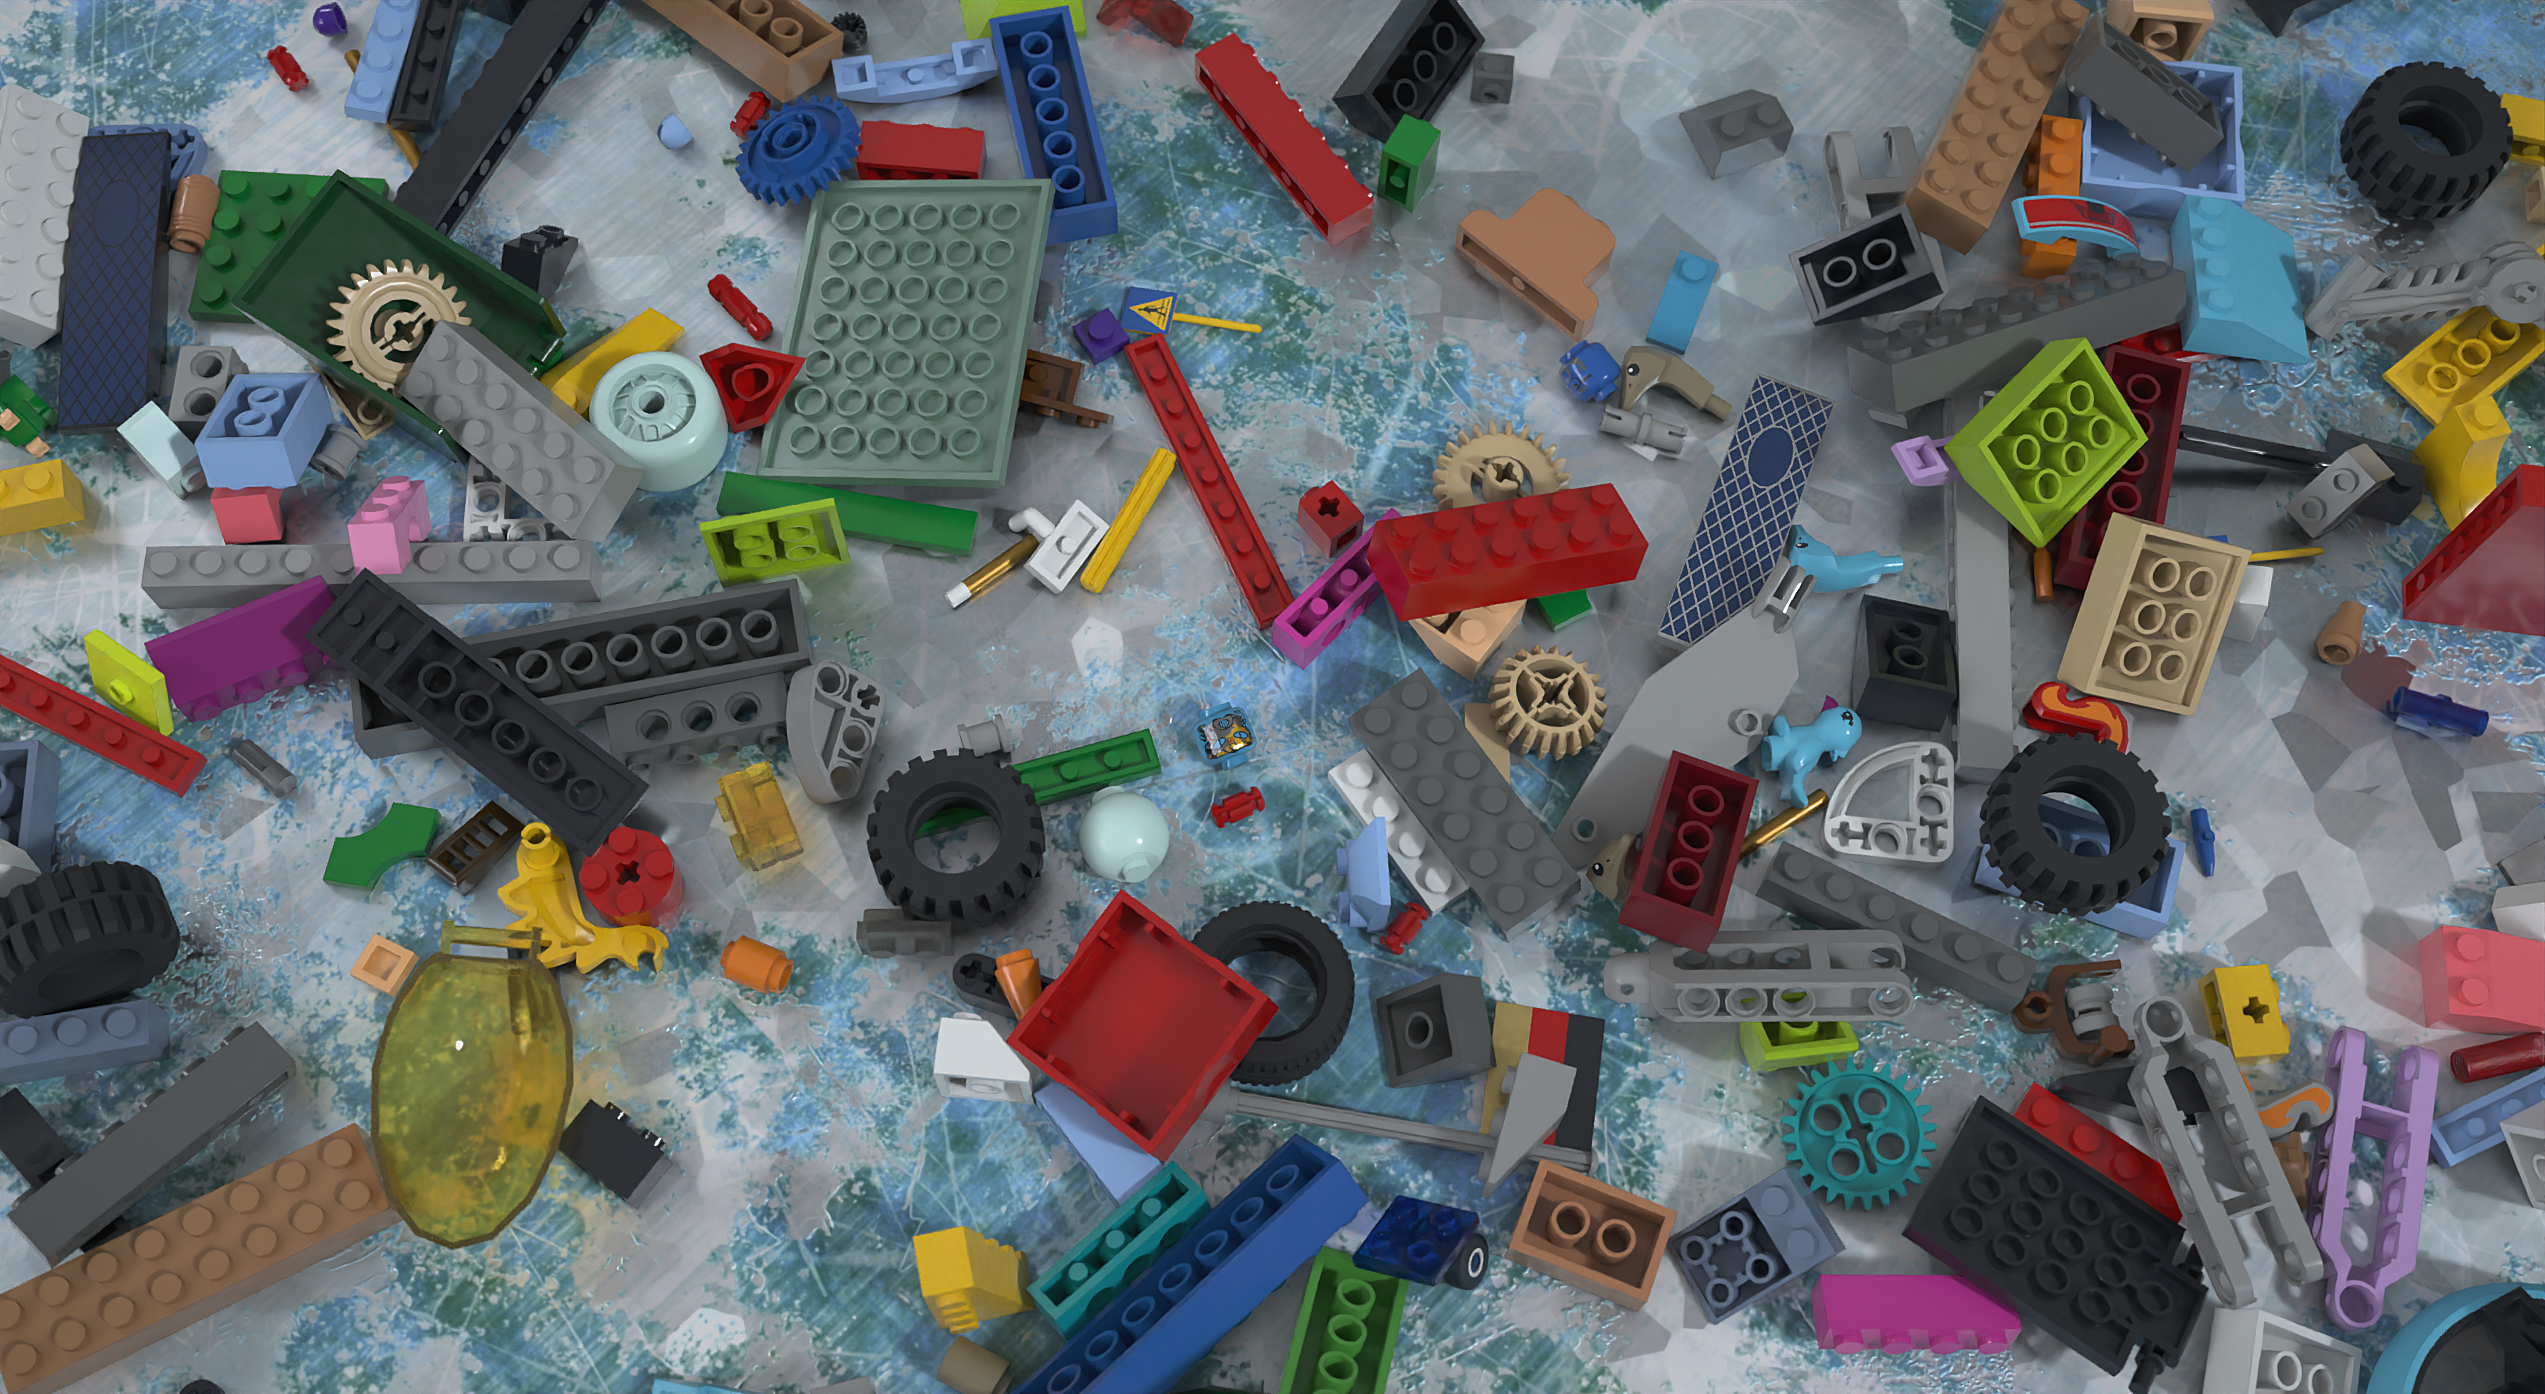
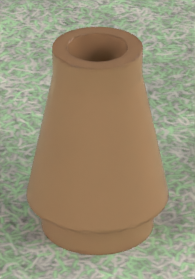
M2345 601L2339 605L2337 612L2317 638L2318 653L2323 660L2334 665H2347L2361 654L2363 618L2365 615L2363 606L2352 601Z

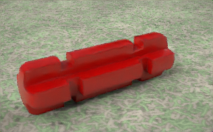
M717 274L707 284L710 295L717 302H722V307L742 327H747V332L755 340H764L773 331L771 321L763 313L757 312L758 308L738 287L732 286L734 283L726 275Z

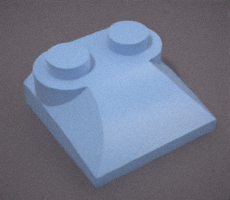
M1375 817L1357 839H1345L1344 848L1336 849L1337 876H1345L1346 892L1338 893L1339 918L1348 919L1349 928L1361 927L1366 933L1385 932L1391 906L1385 817Z

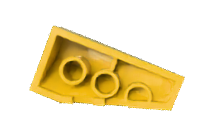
M650 307L543 373L537 380L590 423L589 407L592 394L600 379L611 367L623 359L638 353L649 351L668 352L685 330L679 324Z

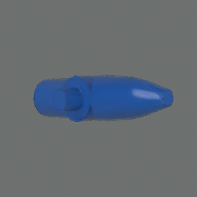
M2204 808L2194 809L2190 811L2195 849L2205 875L2212 877L2215 868L2213 843L2215 841V834L2210 828L2207 810Z

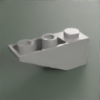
M1522 1052L1516 1067L1507 1066L1500 1092L1508 1094L1504 1109L1496 1107L1489 1130V1135L1497 1137L1493 1153L1484 1151L1477 1174V1179L1485 1181L1481 1197L1488 1199L1558 1128L1568 1106L1577 1068Z

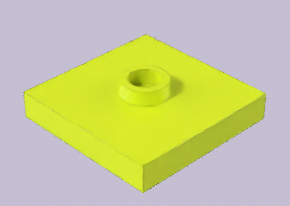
M94 629L83 637L95 693L134 721L165 736L173 732L174 725L164 674L101 630Z

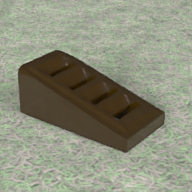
M492 800L441 843L424 860V863L433 873L466 897L521 837V832L526 826ZM493 818L508 829L502 835L487 825ZM482 832L494 842L486 847L475 837ZM468 845L480 853L474 859L463 852ZM456 858L466 865L460 871L450 865Z

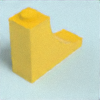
M2492 396L2454 406L2413 450L2426 466L2424 482L2451 532L2496 488V471L2499 455L2503 444L2512 431Z

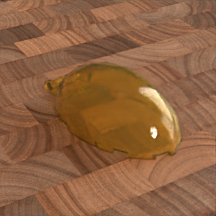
M444 920L440 952H435L422 962L421 966L411 976L405 988H402L387 1015L384 1030L379 1040L371 1070V1140L378 1160L385 1194L416 1236L450 1250L479 1244L497 1237L531 1204L559 1150L574 1085L573 1031L557 981L540 961L543 927H533L532 931L461 926L455 925V920ZM453 944L525 949L530 950L529 960L453 955L452 947Z

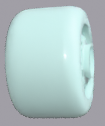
M649 351L632 355L615 364L603 375L591 397L589 407L590 423L647 470L637 487L638 489L664 493L688 488L704 479L716 467L724 454L728 440V423L717 388L707 372L689 358L665 351Z

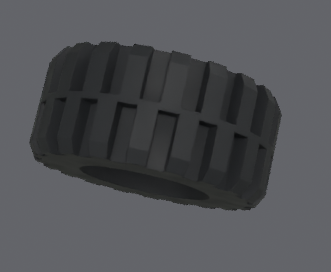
M2423 61L2406 63L2404 67L2402 65L2395 66L2387 70L2384 75L2378 76L2370 84L2345 120V125L2341 130L2339 139L2342 145L2339 149L2342 163H2348L2345 171L2351 182L2356 180L2359 184L2358 191L2365 198L2371 196L2377 201L2375 205L2383 210L2391 208L2396 210L2395 215L2405 218L2417 215V219L2432 220L2436 215L2439 218L2450 217L2458 211H2464L2472 206L2502 171L2503 166L2510 158L2512 153L2511 144L2514 142L2513 128L2508 126L2511 119L2507 108L2500 107L2501 98L2494 90L2489 92L2484 87L2485 81L2478 76L2473 79L2466 75L2465 69L2457 66L2450 69L2445 67V63L2435 61L2429 62L2428 65H2424ZM2400 125L2416 126L2432 133L2443 142L2450 153V157L2434 155L2420 149L2407 138Z
M2065 732L2051 734L2046 741L2037 739L2028 744L2021 753H2017L1994 780L1986 793L1988 797L1981 806L1979 816L1982 821H1986L1979 829L1981 843L1990 845V849L1985 854V857L1990 867L1998 866L2003 873L1998 879L2007 889L2012 885L2022 892L2019 898L2024 902L2032 905L2035 901H2039L2044 904L2043 911L2056 915L2064 908H2067L2069 916L2085 917L2091 910L2096 914H2100L2110 910L2117 903L2121 904L2159 868L2158 863L2166 856L2170 845L2165 838L2172 832V819L2168 815H2163V812L2169 807V803L2164 792H2157L2155 785L2159 780L2152 770L2149 769L2145 772L2137 764L2141 759L2133 752L2129 751L2127 754H2124L2117 750L2118 743L2104 738L2101 743L2093 741L2094 735L2089 733L2077 732L2072 740L2069 739V735ZM2054 792L2067 793L2077 796L2093 806L2107 826L2110 837L2109 854L2102 857H2083L2073 854L2055 843L2041 823L2038 813L2039 796Z
M960 748L959 755L948 756L946 749L933 751L934 759L923 762L921 756H918L908 761L910 770L905 774L896 770L887 779L889 791H878L873 800L876 812L868 815L866 826L869 834V839L866 841L868 853L879 885H882L886 897L893 906L900 905L906 917L914 922L918 921L921 917L925 919L928 928L939 931L943 928V923L952 924L954 932H967V923L979 921L982 929L994 924L993 915L1001 911L1005 917H1008L1017 910L1016 900L1019 897L1027 900L1034 890L1033 879L1041 876L1044 866L1043 853L1046 852L1040 806H1037L1035 793L1029 783L1022 784L1020 773L1011 765L1005 766L1004 769L1001 768L999 757L985 753L982 759L975 758L974 749ZM952 808L979 810L994 819L1000 830V842L991 857L980 866L962 873H942L930 869L918 860L914 850V841L921 827L934 815Z
M106 861L91 862L87 866L80 867L77 864L64 867L63 871L54 874L48 872L36 877L35 881L27 885L22 883L11 889L8 896L0 897V1009L10 1015L14 1014L18 1018L29 1019L32 1016L39 1017L100 1007L115 999L119 1001L129 996L133 990L137 988L142 989L150 984L154 976L162 975L168 969L169 963L174 962L177 956L181 935L158 878L152 872L137 864L131 865L124 861L108 864Z

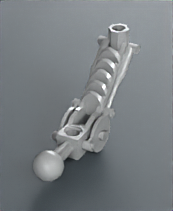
M2505 241L2490 247L2479 259L2470 260L2461 266L2459 262L2447 263L2438 269L2437 265H2427L2415 272L2413 267L2403 268L2385 278L2387 274L2384 270L2364 255L2356 252L2303 313L2304 324L2313 332L2329 341L2348 321H2356V327H2366L2378 321L2379 325L2390 324L2398 319L2401 322H2410L2423 316L2424 320L2434 319L2443 314L2446 317L2458 316L2477 306H2485L2494 317L2498 315L2499 318L2510 323L2532 322L2545 331V259L2525 242Z

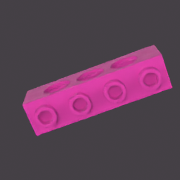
M1391 508L1378 521L1403 516ZM1375 524L1273 621L1271 643L1302 670L1320 655L1384 592L1366 558Z

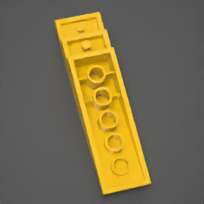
M2544 243L2536 251L2545 259ZM2485 306L2472 307L2465 313L2451 318L2382 375V378L2436 427L2454 406L2493 396L2545 354V331L2532 322L2510 323L2499 318L2498 315L2494 317Z

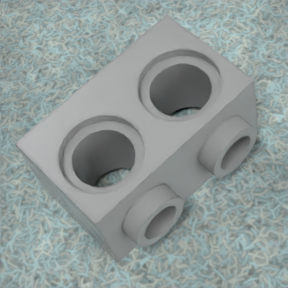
M233 346L180 347L168 418L190 441H196L236 374H249L247 364L243 363Z
M2364 443L2345 451L2289 501L2284 508L2312 538H2315L2335 528L2395 474Z

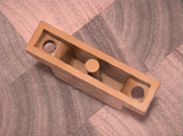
M1544 188L1536 192L1507 220H1501L1486 210L1472 211L1458 224L1455 247L1579 343L1592 330L1599 305L1596 294L1589 288L1608 270L1615 247V237L1603 221L1595 220L1579 207L1573 198L1564 196L1555 189Z

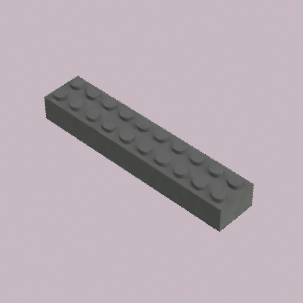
M797 578L461 638L570 724L606 717L604 706L783 671L787 683L791 684L792 677L796 671L814 664L805 604ZM349 673L355 741L370 760L445 747Z

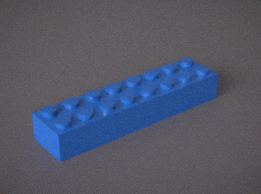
M1295 1133L1011 1394H1167L1192 1366L1212 1353L1215 1345L1234 1327L1244 1323L1251 1315L1252 1310L1269 1294L1279 1290L1286 1283L1287 1278L1300 1265L1317 1255L1323 1244L1341 1227L1351 1223L1357 1216L1358 1211L1369 1202V1199L1340 1159Z

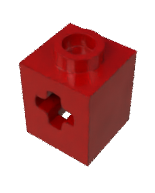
M1333 480L1321 488L1319 486L1312 487L1299 500L1297 523L1328 558L1334 556L1362 535L1365 516Z

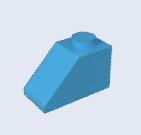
M1680 250L1648 331L1646 342L1682 355L1685 354L1719 266L1718 263Z

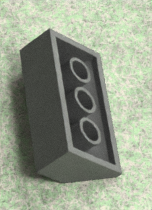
M2096 12L2091 17L2064 63L2065 84L2067 88L2077 97L2084 98L2087 96L2095 102L2097 110L2107 120L2113 122L2117 119L2127 127L2128 134L2136 142L2142 145L2147 142L2157 150V155L2165 164L2172 168L2177 165L2189 173L2224 139L2217 104Z

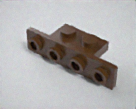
M1028 349L1018 407H1020L1021 400L1036 403L1035 412L1060 418L1061 410L1077 414L1075 423L1100 429L1102 421L1113 424L1114 415L1075 405L1086 364Z

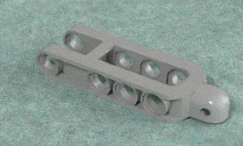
M1908 126L1885 128L1882 138H1886L1885 149L1888 169L1886 171L1887 178L1862 179L1854 140L1850 131L1826 133L1823 144V157L1840 232L1871 219L1868 205L1893 203L1894 208L1900 205L1919 166L1913 135ZM1920 229L1921 237L1944 293L1905 310L1859 318L1871 327L1885 331V333L1899 329V325L1907 321H1925L1934 318L1940 310L1939 304L1950 291L1938 240Z
M1887 930L1718 931L1706 951L1707 958L1699 964H1689L1682 959L1684 953L1691 949L1659 938L1649 944V952H1625L1614 955L1607 960L1603 970V991L1609 999L1621 1003H1651L1661 1015L1674 1022L1893 1021L1908 1015L1913 1009L1915 1002L1911 981L1906 974L1900 971L1904 969L1906 963L1902 941L1896 934ZM1790 948L1800 953V957L1792 963H1781L1775 959V955L1782 949ZM1877 948H1888L1894 952L1890 960L1882 963L1873 962L1868 958L1869 954ZM1737 949H1747L1754 955L1750 961L1743 964L1734 963L1728 958L1731 952ZM1623 984H1630L1634 987L1628 993L1620 989ZM1888 987H1894L1902 991L1899 999L1893 1002H1882L1876 996L1880 990ZM1697 988L1705 989L1711 994V997L1703 1003H1692L1685 996L1689 991ZM1743 988L1753 989L1759 994L1754 1001L1749 1003H1740L1733 998V995L1736 991ZM1789 988H1800L1806 993L1803 1000L1795 1003L1786 1002L1780 997Z
M2155 996L2139 1005L2134 1013L2133 1025L2144 1053L2138 1056L2127 1086L2218 1298L2230 1310L2255 1303L2258 1300L2257 1297H2254L2253 1286L2242 1261L2246 1256L2230 1220L2253 1212L2256 1213L2275 1260L2286 1280L2295 1287L2320 1280L2324 1274L2320 1253L2230 1048L2213 1039L2195 1034L2186 1011L2178 1001L2171 997ZM2183 1066L2195 1073L2246 1190L2245 1194L2217 1203L2202 1168L2206 1163L2202 1156H2197L2182 1122L2186 1119L2183 1110H2177L2163 1075L2167 1074L2166 1071Z

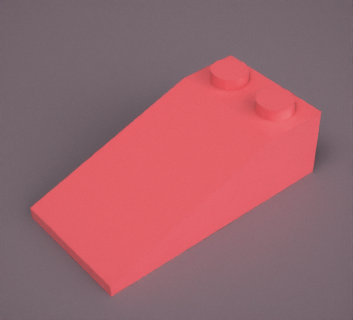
M2443 925L2419 941L2426 1028L2515 1037L2533 1032L2545 1034V942L2492 930Z

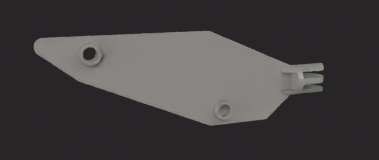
M1781 556L1751 604L1644 680L1551 837L1552 842L1574 870L1589 865L1596 853L1610 840H1619L1629 832L1633 835H1638L1645 829L1659 778L1673 750L1726 769H1730L1756 750L1800 675L1792 623L1818 580L1817 577L1812 574L1805 577V569L1799 565H1794L1790 568L1791 560ZM1585 820L1589 829L1587 834L1582 837L1577 831V826L1580 821Z

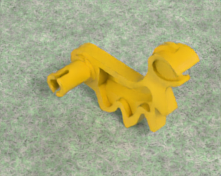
M535 822L524 827L521 832V837H523L521 839L522 843L516 852L519 877L498 889L499 898L506 909L517 916L523 917L506 926L507 936L525 945L549 947L537 957L539 967L543 970L576 959L578 972L584 974L608 958H617L624 962L628 968L638 972L639 956L644 953H651L654 955L653 962L658 973L664 964L663 949H669V942L666 936L658 929L650 926L634 925L604 928L594 926L587 921L582 912L570 857L564 841L557 835L551 834L548 826L543 823Z

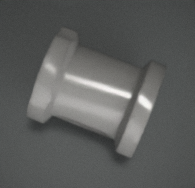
M334 424L330 431L332 437L320 454H313L310 461L322 473L342 482L348 477L346 470L359 452L366 451L368 443L353 430L343 425Z
M1000 713L993 715V720L970 727H966L964 724L957 726L963 748L974 749L975 757L997 750H1002L1004 753L1011 751Z

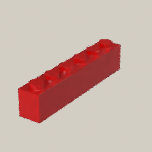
M1234 32L1195 54V79L1331 247L1371 225L1374 198L1368 187L1364 184L1360 185L1355 180L1345 159L1340 155L1336 156L1327 145L1322 131L1317 127L1313 128L1305 119L1299 103L1294 99L1290 100L1282 91L1276 75L1264 69L1250 44H1244Z

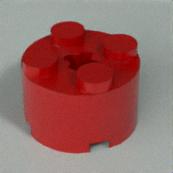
M629 827L614 829L591 858L588 855L586 856L580 871L579 879L586 897L603 921L612 928L634 925L650 926L653 928L660 927L676 913L683 899V881L678 864L666 844L660 838L647 831L631 829ZM640 877V879H639L636 883H634L633 881H630L631 879H635V880H636L637 878Z

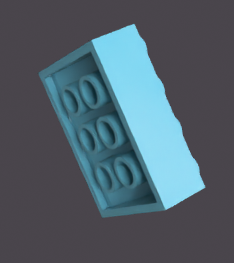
M2187 194L2170 226L2174 268L2185 271L2187 319L2179 322L2182 350L2306 365L2309 361L2293 237L2228 199Z

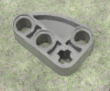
M832 659L823 660L796 671L792 677L787 698L786 725L790 754L806 795L812 802L819 805L852 798L859 792L886 701L885 692L880 683ZM818 677H819V679L821 680L822 689H821V687H820L819 684H818V680H817ZM843 736H844L845 739H846L847 748H846V746H845V744H844V742H843ZM830 776L834 779L835 789L831 785Z

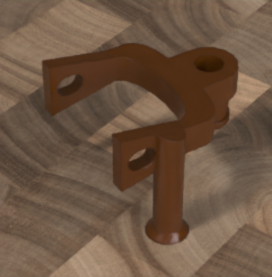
M2120 959L2058 965L2050 971L2046 978L2045 993L2042 991L2030 992L2024 995L2023 1000L2011 1010L2013 1024L2020 1031L2029 1034L2051 1033L2057 1051L2068 1059L2087 1058L2091 1065L2099 1067L2109 1058H2127L2136 1049L2134 1039L2128 1040L2127 1032L2118 1025H2109L2102 1029L2100 1040L2097 1043L2083 1044L2079 1042L2070 1027L2065 1008V985L2069 978H2114L2122 968ZM2030 1008L2035 1009L2038 1014L2032 1012Z

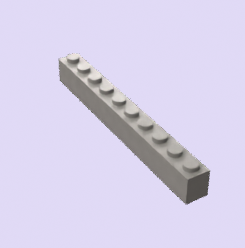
M1998 380L1943 398V438L1956 435L1980 411V396L1985 395V391L2002 390L2004 388V380ZM1965 480L1944 484L1946 611H1948L1957 691L1948 713V749L1954 759V782L1992 785L2017 753H2020L2019 747L2013 745V731L2017 727L2019 718L2018 706L2012 704V691L2016 687L2018 677L2017 666L2011 664V651L2015 647L2017 636L2016 626L2010 625V611L2013 610L2016 596L2015 587L2009 585V573L2014 565L2015 554L2014 548L2008 547V534H2010L2013 525Z
M586 540L410 543L412 559L402 574L376 575L415 605L601 602L603 561L594 542ZM350 544L146 547L141 588L160 609L236 608L318 575L324 578L338 598L357 576Z

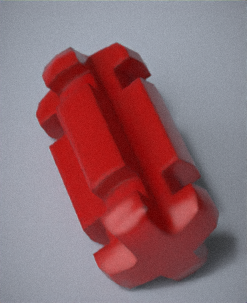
M278 45L274 50H269L267 52V59L270 60L271 66L275 68L276 73L285 85L290 86L288 88L290 91L299 92L301 88L308 86L309 79L306 78L305 72L301 70L300 65L291 53L286 52L287 48L285 46Z
M760 91L750 92L748 95L750 101L747 99L744 101L734 117L736 122L731 121L730 129L741 139L748 138L746 135L747 131H751V129L756 130L758 127L756 121L762 120L766 114L764 108L769 109L771 107V101Z
M1256 786L1250 787L1251 791L1248 793L1243 790L1222 799L1220 805L1212 803L1210 814L1216 826L1223 828L1225 827L1224 823L1227 821L1233 824L1253 815L1252 811L1255 809L1259 812L1263 811L1265 801L1260 790Z
M1416 902L1406 903L1404 906L1406 912L1400 911L1387 928L1388 936L1382 935L1380 937V944L1393 955L1399 956L1403 954L1404 949L1402 946L1404 944L1409 946L1422 928L1420 922L1422 920L1427 922L1429 918L1428 912Z

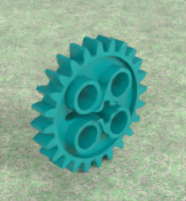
M1847 1057L1845 1070L1839 1071L1833 1061H1829L1828 1076L1825 1078L1815 1069L1811 1071L1810 1075L1814 1083L1812 1088L1801 1082L1797 1084L1796 1088L1803 1097L1802 1101L1791 1098L1787 1100V1106L1796 1112V1116L1782 1117V1124L1794 1129V1133L1782 1136L1781 1142L1782 1144L1795 1146L1796 1150L1786 1156L1787 1163L1801 1162L1803 1166L1798 1171L1802 1178L1811 1176L1813 1179L1810 1185L1812 1194L1819 1191L1822 1187L1828 1190L1826 1195V1204L1828 1205L1839 1195L1844 1197L1846 1211L1850 1210L1854 1199H1861L1865 1212H1869L1872 1198L1876 1197L1885 1208H1888L1890 1206L1889 1193L1891 1191L1904 1200L1908 1196L1903 1184L1905 1181L1915 1186L1921 1184L1922 1180L1914 1171L1915 1167L1929 1170L1932 1165L1929 1160L1921 1155L1922 1152L1935 1151L1937 1144L1924 1139V1135L1930 1134L1937 1129L1936 1124L1922 1121V1118L1931 1112L1932 1107L1931 1105H1916L1915 1101L1920 1096L1922 1090L1921 1088H1916L1907 1092L1904 1089L1908 1078L1906 1073L1899 1076L1895 1081L1889 1078L1891 1064L1889 1063L1878 1073L1873 1071L1872 1058L1869 1057L1866 1059L1863 1069H1856L1852 1057ZM1865 1093H1875L1883 1099L1885 1109L1878 1115H1868L1859 1107L1858 1099ZM1841 1095L1848 1096L1858 1127L1870 1130L1865 1143L1877 1167V1173L1871 1174L1868 1171L1857 1139L1848 1140L1846 1137L1850 1134L1851 1122L1841 1104ZM1825 1108L1834 1110L1839 1115L1841 1124L1833 1131L1821 1130L1817 1127L1813 1118L1817 1111ZM1888 1136L1896 1138L1903 1147L1902 1156L1896 1160L1884 1159L1876 1148L1878 1140ZM1838 1153H1850L1856 1158L1859 1165L1856 1173L1851 1176H1842L1835 1172L1831 1160Z

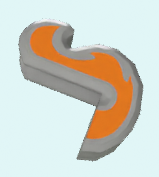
M2239 1069L2270 1142H2275L2293 1131L2295 1126L2297 1132L2305 1134L2329 1120L2334 1114L2336 1108L2334 1094L2327 1085L2320 1081L2310 1079L2259 1104L2255 1099L2254 1091Z

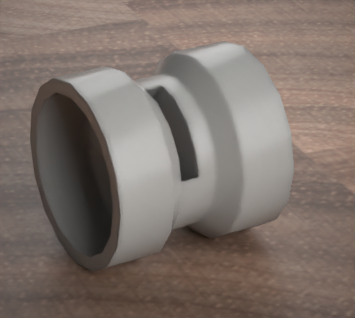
M2086 984L2071 988L2066 992L2068 1006L2075 1013L2072 1027L2077 1039H2100V1033L2106 1026H2120L2118 1015L2112 1011L2111 1005L2115 1001L2111 984Z

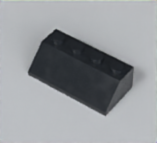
M1401 0L1334 94L1332 100L1355 129L1386 144L1404 114L1417 120L1430 122L1474 58L1475 52L1479 51L1486 39L1457 0Z

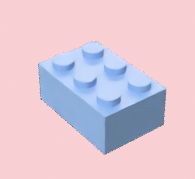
M321 372L236 374L195 441L197 453L209 488L227 487L232 490H239L246 487L271 486L275 489H283L297 486L333 418Z

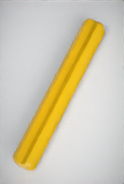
M1161 447L1155 450L1080 576V585L1084 589L1096 594L1103 589L1174 469L1176 455L1173 452Z

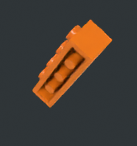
M2042 114L2024 152L2028 154L2022 178V186L2026 187L2025 197L2041 195L2079 196L2083 120ZM2062 236L2050 245L2020 237L2018 254L2022 255L2021 276L2044 280L2052 275H2065L2076 257L2077 239Z

